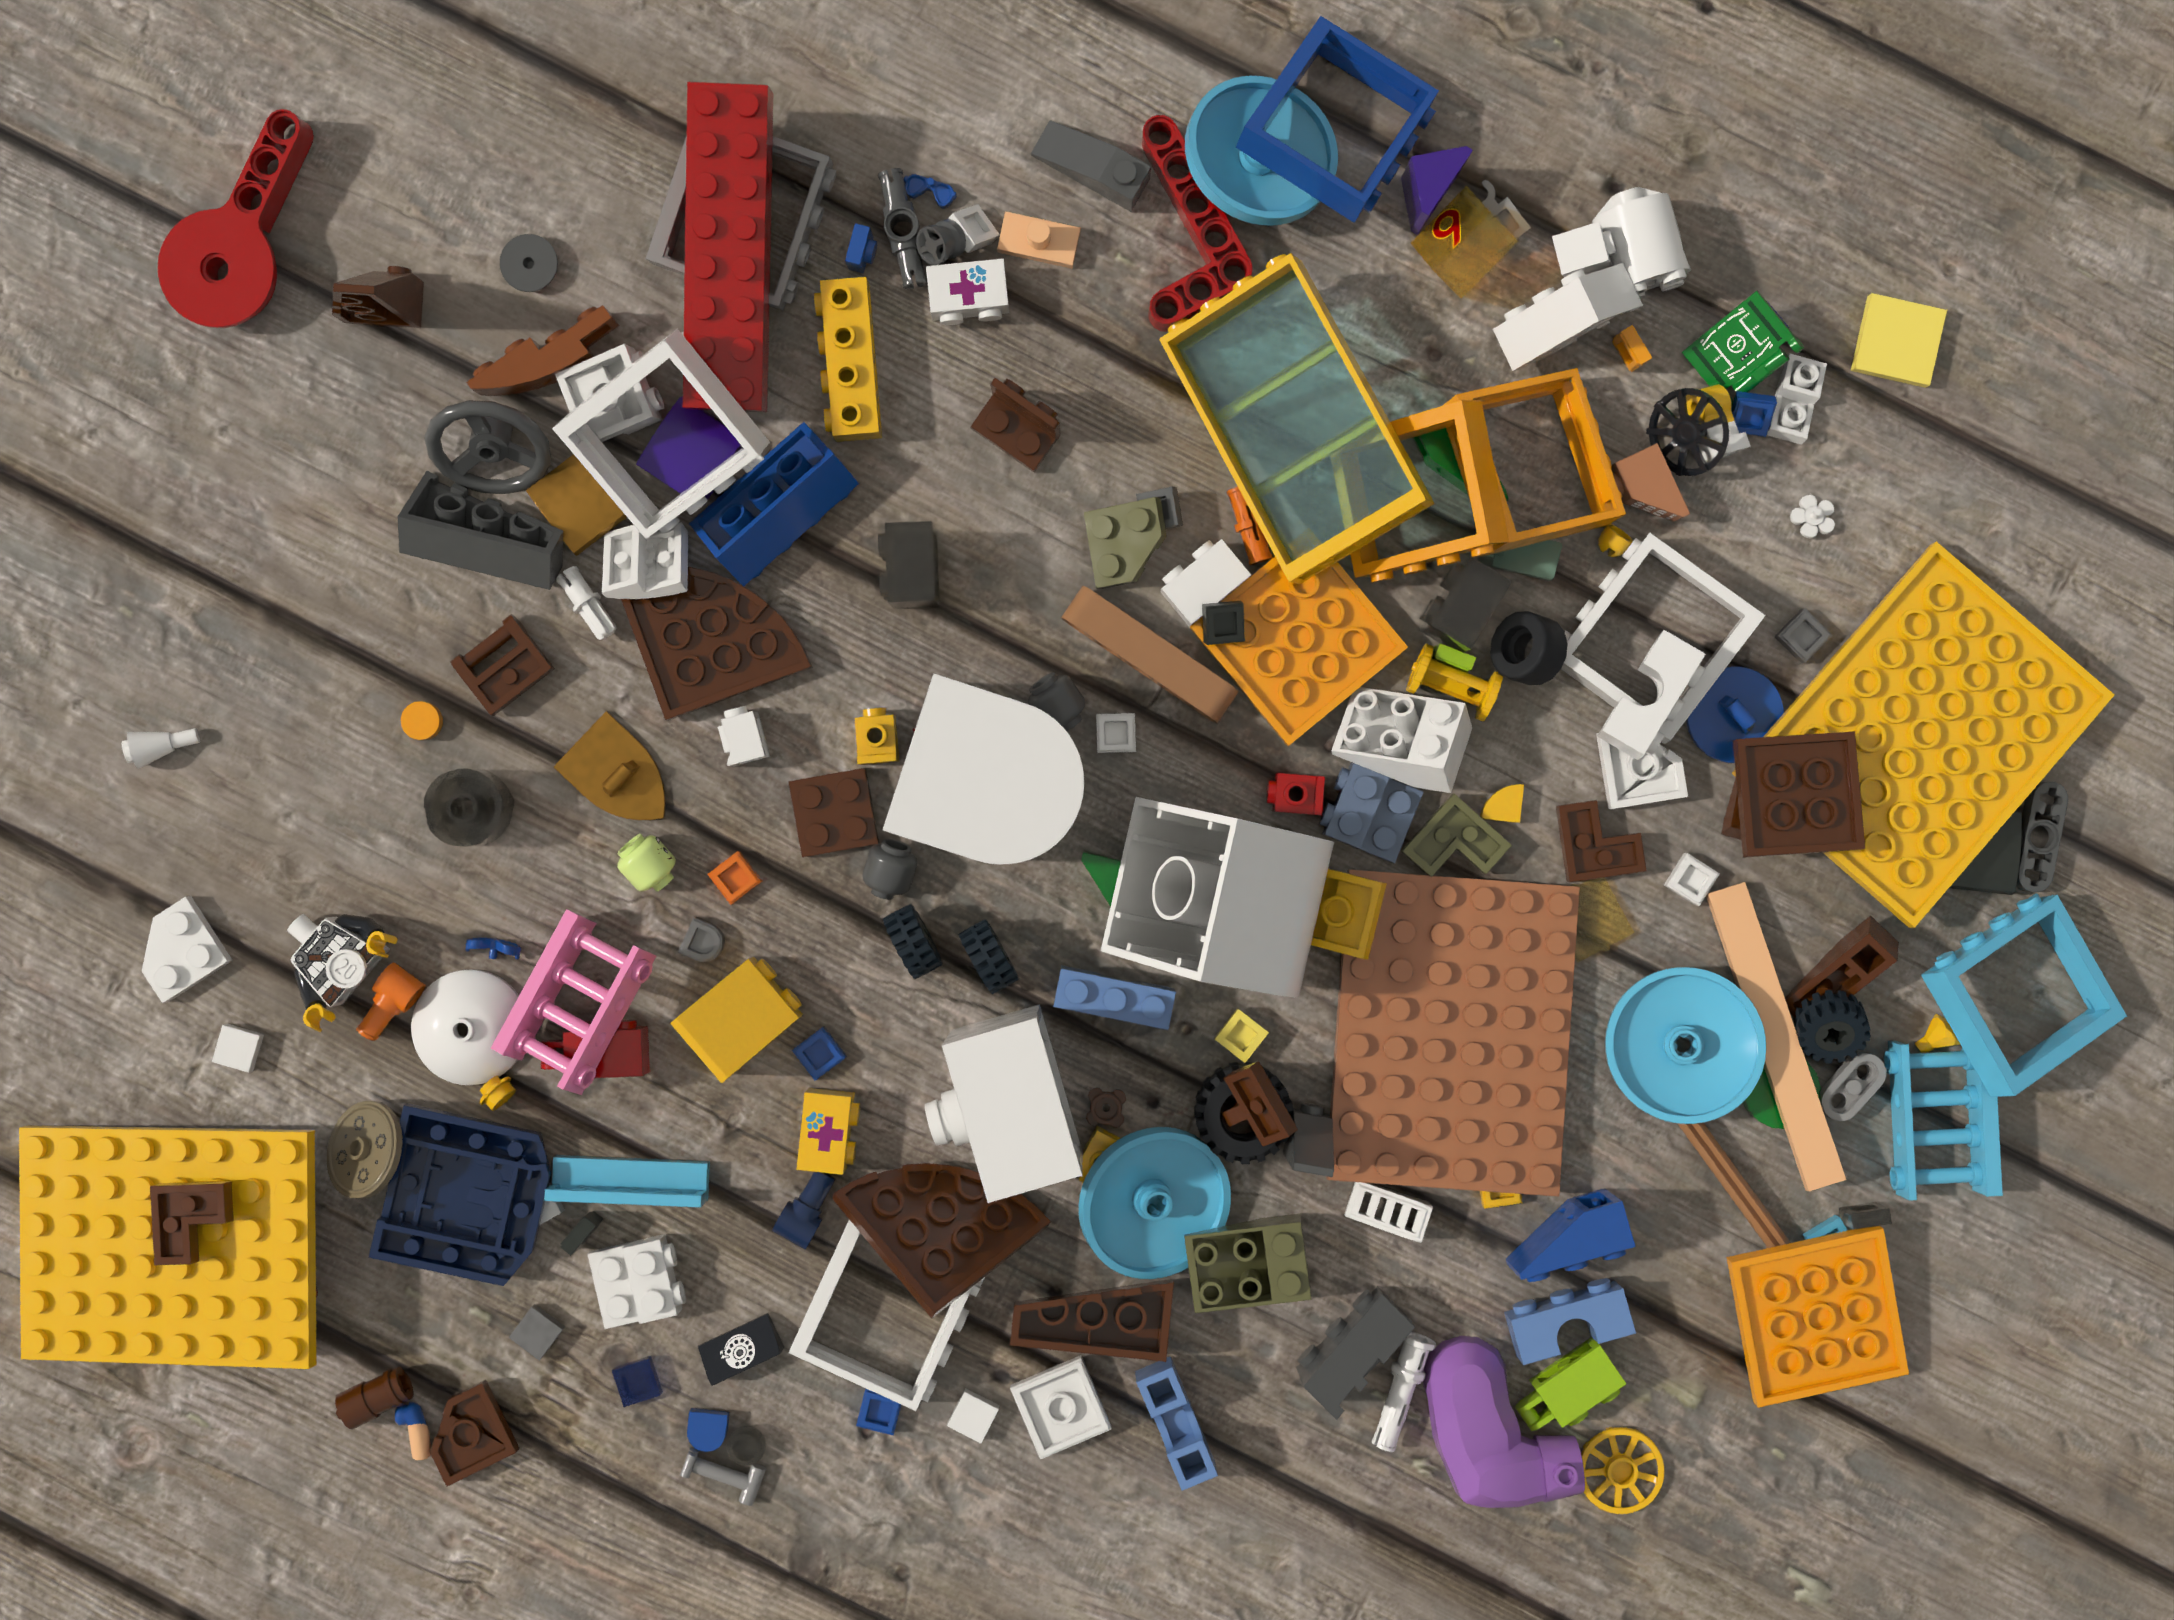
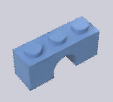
M1061 966L1053 1007L1168 1030L1176 990L1171 987L1141 981L1121 980L1107 977L1097 972Z
M1608 1278L1591 1281L1587 1284L1586 1289L1573 1292L1572 1289L1555 1291L1550 1294V1299L1537 1303L1533 1299L1523 1300L1513 1304L1512 1310L1504 1312L1516 1356L1523 1365L1561 1355L1557 1342L1558 1331L1566 1321L1571 1319L1585 1320L1590 1336L1598 1344L1636 1334L1624 1289L1616 1281L1610 1282Z
M1171 1356L1167 1357L1166 1362L1158 1361L1136 1370V1383L1151 1419L1154 1418L1166 1448L1167 1457L1181 1490L1183 1491L1218 1476L1216 1462Z

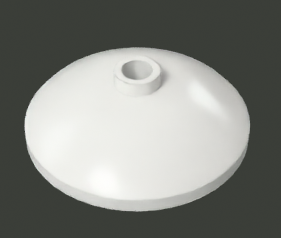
M482 970L455 971L434 981L420 996L411 1022L413 1044L425 1066L438 1077L459 1085L483 1084L495 1076L500 1077L505 1074L518 1060L491 1049V1046L517 1001L518 993L499 976ZM459 1023L467 1025L468 1034L466 1037L458 1034L457 1026Z

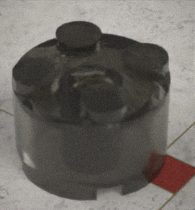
M479 769L452 770L438 776L427 789L424 797L426 822L430 831L446 844L460 847L486 845L498 839L506 831L512 818L514 799L504 782L488 771ZM465 801L473 802L471 805L474 809L472 814H466L468 808L464 805Z

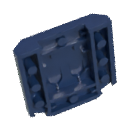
M405 1104L400 1119L402 1130L401 1157L395 1174L388 1183L382 1214L376 1222L368 1258L504 1286L532 1253L537 1240L545 1205V1189L549 1187L552 1175L542 1133L418 1105Z

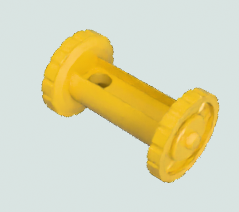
M1425 643L1416 662L1411 667L1412 672L1406 691L1414 694L1422 684L1477 706L1475 719L1482 722L1485 721L1498 698L1503 676L1495 671L1487 681L1432 659L1434 647ZM1472 687L1480 690V693L1476 694L1468 689Z

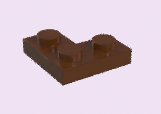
M1597 800L1556 806L1567 882L1647 871L1641 833L1602 837Z
M232 1181L163 1183L150 1186L154 1265H184L199 1262L197 1224H223L234 1221Z

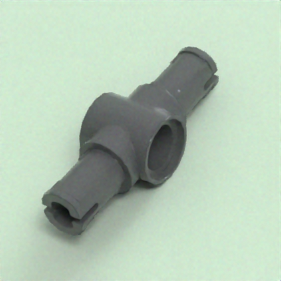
M901 168L891 169L893 182H890L888 171L884 170L878 173L886 205L883 208L885 218L884 229L891 245L892 254L897 256L903 289H914L913 275H915L919 288L928 283L916 245V237L919 230H921L920 224L915 214L913 203L908 201L903 170ZM904 221L911 223L913 228L908 235L899 237L893 233V228L897 223Z

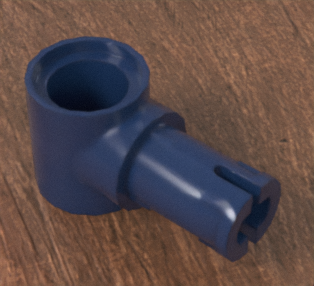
M814 1172L799 1198L795 1197L793 1202H787L772 1232L806 1250L823 1220L820 1218L822 1213L820 1207L836 1179L828 1173Z

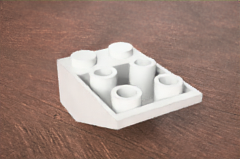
M1360 687L1351 694L1331 751L1337 757L1412 787L1451 793L1472 731V725L1466 703Z

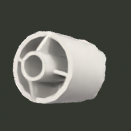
M1635 187L1612 196L1592 220L1593 223L1599 221L1603 232L1611 230L1617 252L1610 255L1612 266L1624 263L1640 299L1646 297L1645 291L1660 286L1661 291H1667L1683 285V279L1687 277L1686 274L1691 271V268L1683 250L1681 234L1669 195Z

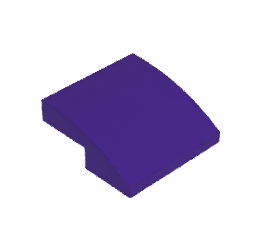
M682 396L679 397L663 419L636 465L681 494L738 452L742 445L721 421L706 411L683 408ZM714 490L705 495L707 500L710 498Z

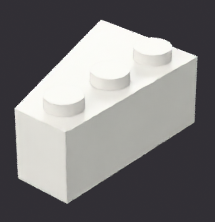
M1624 263L1586 275L1583 269L1578 270L1561 280L1563 287L1555 291L1554 287H1551L1532 297L1534 302L1532 306L1527 308L1524 304L1504 314L1506 321L1495 327L1493 331L1512 371L1534 364L1577 341V338L1594 328L1600 329L1610 323L1609 320L1611 318L1634 311L1643 306Z

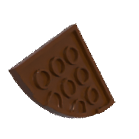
M688 567L687 592L656 598L621 599L665 720L669 721L813 668L801 642L779 613L751 590L713 572Z
M906 1164L899 1169L888 1170L878 1174L873 1172L850 1182L836 1191L832 1197L834 1202L931 1319L1030 1242L1051 1223L1040 1209L1022 1194L988 1203L979 1172L944 1164Z

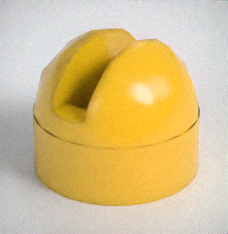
M1609 524L1601 532L1598 546L1601 552H1605L1610 548L1608 556L1617 557L1621 556L1628 549L1633 539L1619 527Z

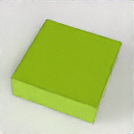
M1440 643L1434 646L1432 659L1468 672L1472 670L1476 657Z

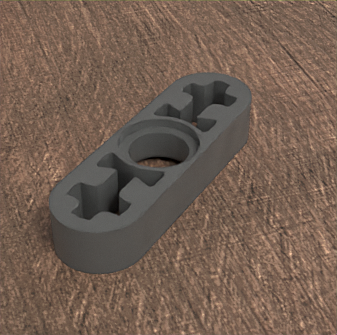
M2040 782L2025 799L2022 814L2020 865L2016 885L2022 891L2041 892L2046 890L2053 881L2068 806V793L2057 782ZM2048 793L2049 796L2054 797V803L2046 805L2045 802L2040 801V795ZM2035 814L2052 816V820H2035ZM2037 826L2044 827L2049 834L2048 842L2042 848L2034 846L2030 838L2032 830ZM2028 852L2032 854H2045L2044 859L2027 857ZM2034 867V871L2039 872L2040 877L2038 880L2031 881L2030 878L2025 877L2026 869L2031 870Z

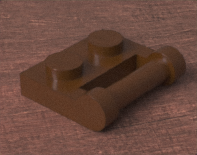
M513 614L502 621L503 626L464 656L459 654L450 661L453 668L491 716H495L555 669L526 632L521 622ZM511 638L517 641L518 645L488 669L480 675L475 673L473 668Z

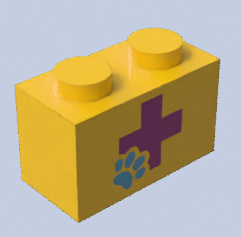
M808 1088L804 1092L796 1170L843 1175L847 1169V1164L854 1165L856 1142L850 1141L851 1126H858L860 1116V1103H854L855 1092Z

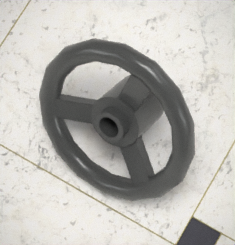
M468 400L445 407L430 420L424 436L428 457L441 474L458 485L481 493L509 494L527 490L545 476L552 461L549 440L537 423L519 410L493 401ZM465 418L472 429L469 448L451 462L443 451L441 437L444 429L451 423ZM513 427L526 434L534 445L535 452L511 441ZM505 458L530 468L520 476L505 480L486 479L467 473L481 460L484 462H499Z

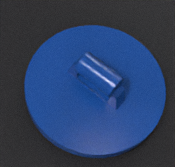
M1727 667L1687 718L1686 724L1693 742L1703 753L1717 761L1735 763L1733 740L1763 737L1782 716L1784 708L1776 687L1764 675L1745 667Z

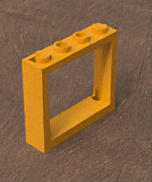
M1578 368L1459 393L1444 404L1460 400H1481L1483 410L1553 395L1592 512L1591 515L1516 532L1495 468L1509 542L1493 546L1494 552L1489 553V555L1604 527L1626 515L1621 500L1623 496L1617 488L1611 470V460L1605 452L1599 434V424L1593 416L1587 398V389L1583 386ZM1453 425L1446 427L1469 496L1456 426Z
M1460 400L1390 421L1400 441L1453 425L1456 426L1477 534L1383 559L1378 558L1376 542L1373 540L1350 554L1355 578L1370 577L1371 583L1390 580L1394 578L1393 571L1403 569L1404 575L1427 570L1426 563L1437 561V566L1461 562L1460 554L1471 552L1472 558L1485 556L1494 552L1493 546L1509 542L1482 401ZM1380 427L1375 428L1331 455L1345 530L1370 515L1358 454L1389 445Z

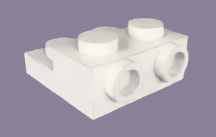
M622 344L556 373L555 376L569 412L578 407L644 354L641 351L636 352L635 348ZM644 377L586 424L603 442L622 433L629 435L661 421L662 418L659 410L664 409V403L659 391L655 387L650 388L646 377Z
M666 1234L593 1250L587 1254L604 1329L634 1322L642 1324L677 1316L683 1309L682 1304L686 1302L685 1290L681 1281L676 1282L673 1269L674 1266H677L676 1251L672 1243H667Z

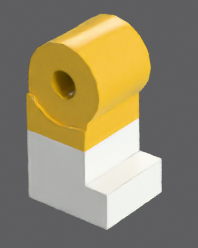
M1718 384L1698 389L1711 395L1720 404L1727 417L1729 441L1722 458L1751 447L1746 432L1739 433L1731 411V398L1724 386ZM1686 395L1689 416L1694 412L1701 397ZM1708 403L1700 418L1704 422L1719 418V415L1715 408ZM1722 424L1707 429L1706 437L1722 443ZM1703 444L1699 445V449L1706 462L1712 461L1718 451Z

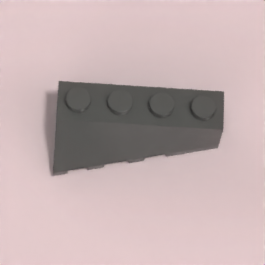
M429 471L425 472L397 516L399 553L548 590L551 589L563 567V530L522 512L516 514L508 513L502 509V503L490 498L484 502L468 495L467 488L456 483L451 487L439 482V476Z

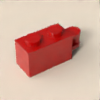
M622 1020L596 1068L595 1078L637 1077L649 1073L648 1026H637V1020ZM570 1031L563 1032V1040L541 1041V1043L555 1051L556 1048H563L564 1056L572 1059L583 1038ZM541 1061V1069H555Z

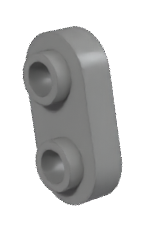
M1858 1052L1857 1056L1854 1058L1849 1057L1820 1089V1103L1826 1117L1836 1121H1847L1861 1110L1886 1079V1067L1880 1058L1866 1052ZM1865 1065L1867 1073L1864 1077L1859 1078L1857 1076V1069L1859 1066ZM1839 1093L1841 1095V1103L1833 1107L1831 1098Z

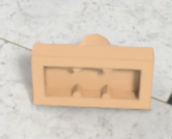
M1005 211L997 252L1073 269L1081 227Z

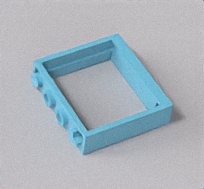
M2034 894L2028 899L2018 901L2016 903L2018 909L2012 913L2001 914L1988 922L1989 929L1983 933L1976 932L1960 941L1961 948L1955 952L1949 951L1936 957L1935 965L1921 974L1990 1097L2016 1096L2127 1017L2058 895L2040 897L2038 894ZM2039 922L2088 1009L2009 1065L1959 976Z

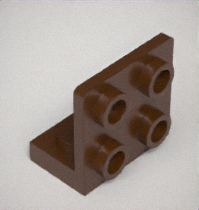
M994 378L990 384L992 396L971 425V429L1035 473L1060 437V423L1056 419L1058 414L1041 401H1038L1036 405L1032 404L1023 396L1025 391L1013 381L1006 378L1002 383L997 378Z

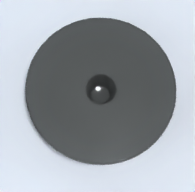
M523 234L511 239L503 248L500 256V270L504 279L513 288L523 292H535L545 288L554 279L558 268L557 254L552 245L546 239L535 234Z

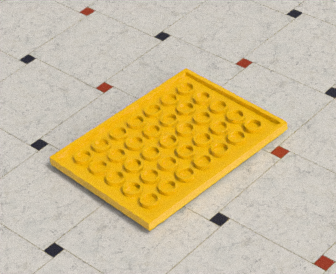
M1936 541L1924 551L1763 737L1855 731L1865 849L1822 853L1907 927L1915 928L2115 694ZM1734 770L1732 774L1736 777V772Z
M30 1125L19 1127L21 1359L310 1369L317 1365L315 1130ZM232 1181L234 1221L223 1224H197L199 1262L184 1265H154L150 1186L163 1183Z

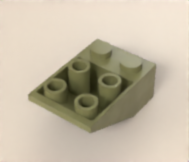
M1301 1213L1260 1218L1184 1235L1195 1313L1311 1300V1286Z

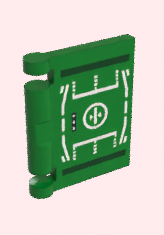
M1757 290L1682 351V353L1709 386L1720 384L1727 389L1732 385L1735 392H1750L1790 360L1786 352L1780 347L1783 343L1787 341L1796 353L1803 350L1804 346ZM1730 396V398H1731V406H1732L1734 400H1733L1732 397Z

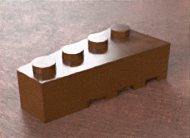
M1172 1279L1014 1302L1010 1346L1166 1362L1174 1282Z

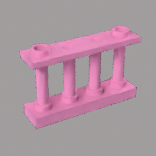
M566 909L491 1049L504 1056L521 1061L526 1053L534 1056L563 1073L557 1087L582 1095L584 1090L593 1082L596 1068L641 984L649 978L656 955L634 945L627 955L592 936V931L596 925L595 922ZM583 949L620 968L610 989L573 970V966ZM563 984H567L601 1003L591 1024L554 1005V1001ZM547 1018L583 1038L572 1059L536 1040V1034L544 1019Z

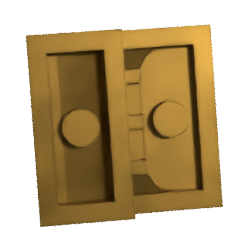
M574 454L526 490L551 526L563 530V541L575 556H578L627 518Z

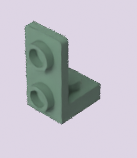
M1547 540L1495 554L1480 556L1477 558V564L1552 581L1557 569L1562 544Z

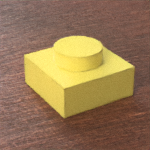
M1237 1008L1214 1039L1246 1063L1269 1032Z

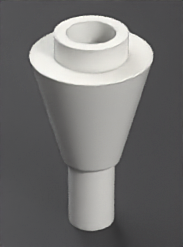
M196 728L172 734L170 732H127V740L122 741V750L127 763L134 762L136 768L140 769L175 751L176 748L200 743V737Z

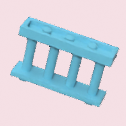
M1888 1041V1051L1884 1053V1065L1887 1074L1890 1075L1894 1167L1890 1169V1183L1896 1191V1195L1909 1201L1917 1200L1916 1185L1969 1182L1972 1190L1987 1197L2003 1196L1998 1097H1990L1963 1048L1961 1051L1909 1054V1044L1899 1041ZM1963 1066L1966 1070L1967 1085L1964 1086L1963 1090L1911 1092L1910 1069ZM1965 1105L1968 1109L1969 1124L1965 1128L1913 1131L1912 1108ZM1967 1144L1970 1147L1971 1163H1968L1967 1167L1915 1169L1914 1146Z

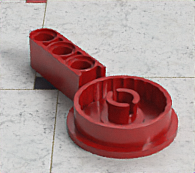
M280 109L269 115L231 196L224 206L218 209L199 211L185 217L171 229L163 241L158 257V278L161 289L170 305L184 318L196 324L210 328H229L240 325L259 314L273 296L277 283V267L273 249L262 230L270 234L314 139L313 130L310 125L293 112ZM291 124H295L296 129L293 136L289 139H284L286 128ZM278 159V169L268 175V165L271 161ZM261 194L262 201L260 206L252 210V199L254 196ZM228 264V274L224 279L219 280L218 271L220 267Z

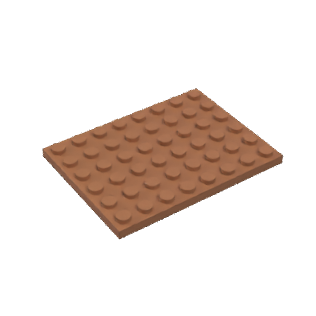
M1347 870L1349 874L1387 883L1369 959H1360L1341 953L1330 1116L1333 1119L1334 1173L1333 1177L1326 1176V1179L1559 1197L1580 887Z

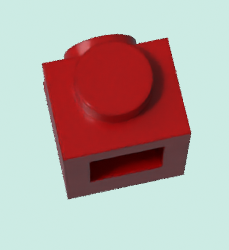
M1275 773V781L1268 780L1266 803L1273 804L1272 812L1322 815L1325 776ZM1294 786L1299 787L1303 792L1302 798L1296 802L1289 798V790Z

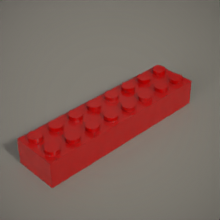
M687 82L684 337L745 412H767L774 93L768 85ZM683 375V408L712 410Z

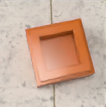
M740 851L734 853L707 874L730 905H733L763 882Z

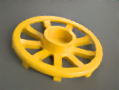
M1608 1427L1591 1438L1583 1446L1581 1457L1585 1476L1584 1494L1596 1507L1613 1514H1630L1645 1508L1656 1498L1664 1481V1462L1658 1447L1641 1431L1627 1427ZM1616 1435L1631 1436L1623 1454L1619 1452L1615 1438ZM1608 1438L1612 1456L1607 1457L1594 1447ZM1639 1440L1651 1449L1650 1452L1635 1459L1631 1457ZM1589 1454H1592L1605 1464L1602 1468L1585 1469ZM1656 1459L1658 1476L1638 1471L1637 1467L1639 1465ZM1605 1476L1606 1479L1591 1492L1586 1477ZM1637 1479L1655 1483L1652 1492L1647 1498H1644L1636 1487L1635 1482ZM1611 1485L1615 1486L1613 1507L1598 1500L1601 1494ZM1629 1488L1639 1503L1622 1508V1489Z

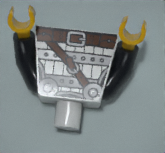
M304 914L296 918L287 931L302 943L290 960L295 966L294 975L306 1008L303 1015L304 1024L321 1032L320 1021L322 1018L329 1022H333L336 1018L332 1011L326 1009V1004L330 1008L342 1005L359 986L339 988L329 981L326 975V963L333 953L343 949H353L359 952L366 960L367 976L383 957L388 958L389 955L386 953L390 948L385 944L387 942L396 944L397 937L386 934L369 917L343 914L339 917L325 918L318 926Z

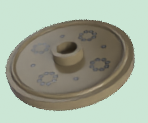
M375 1101L359 1102L347 1109L334 1126L327 1148V1170L333 1186L342 1195L355 1199L372 1197L384 1189L395 1174L402 1152V1130L396 1114L390 1107Z

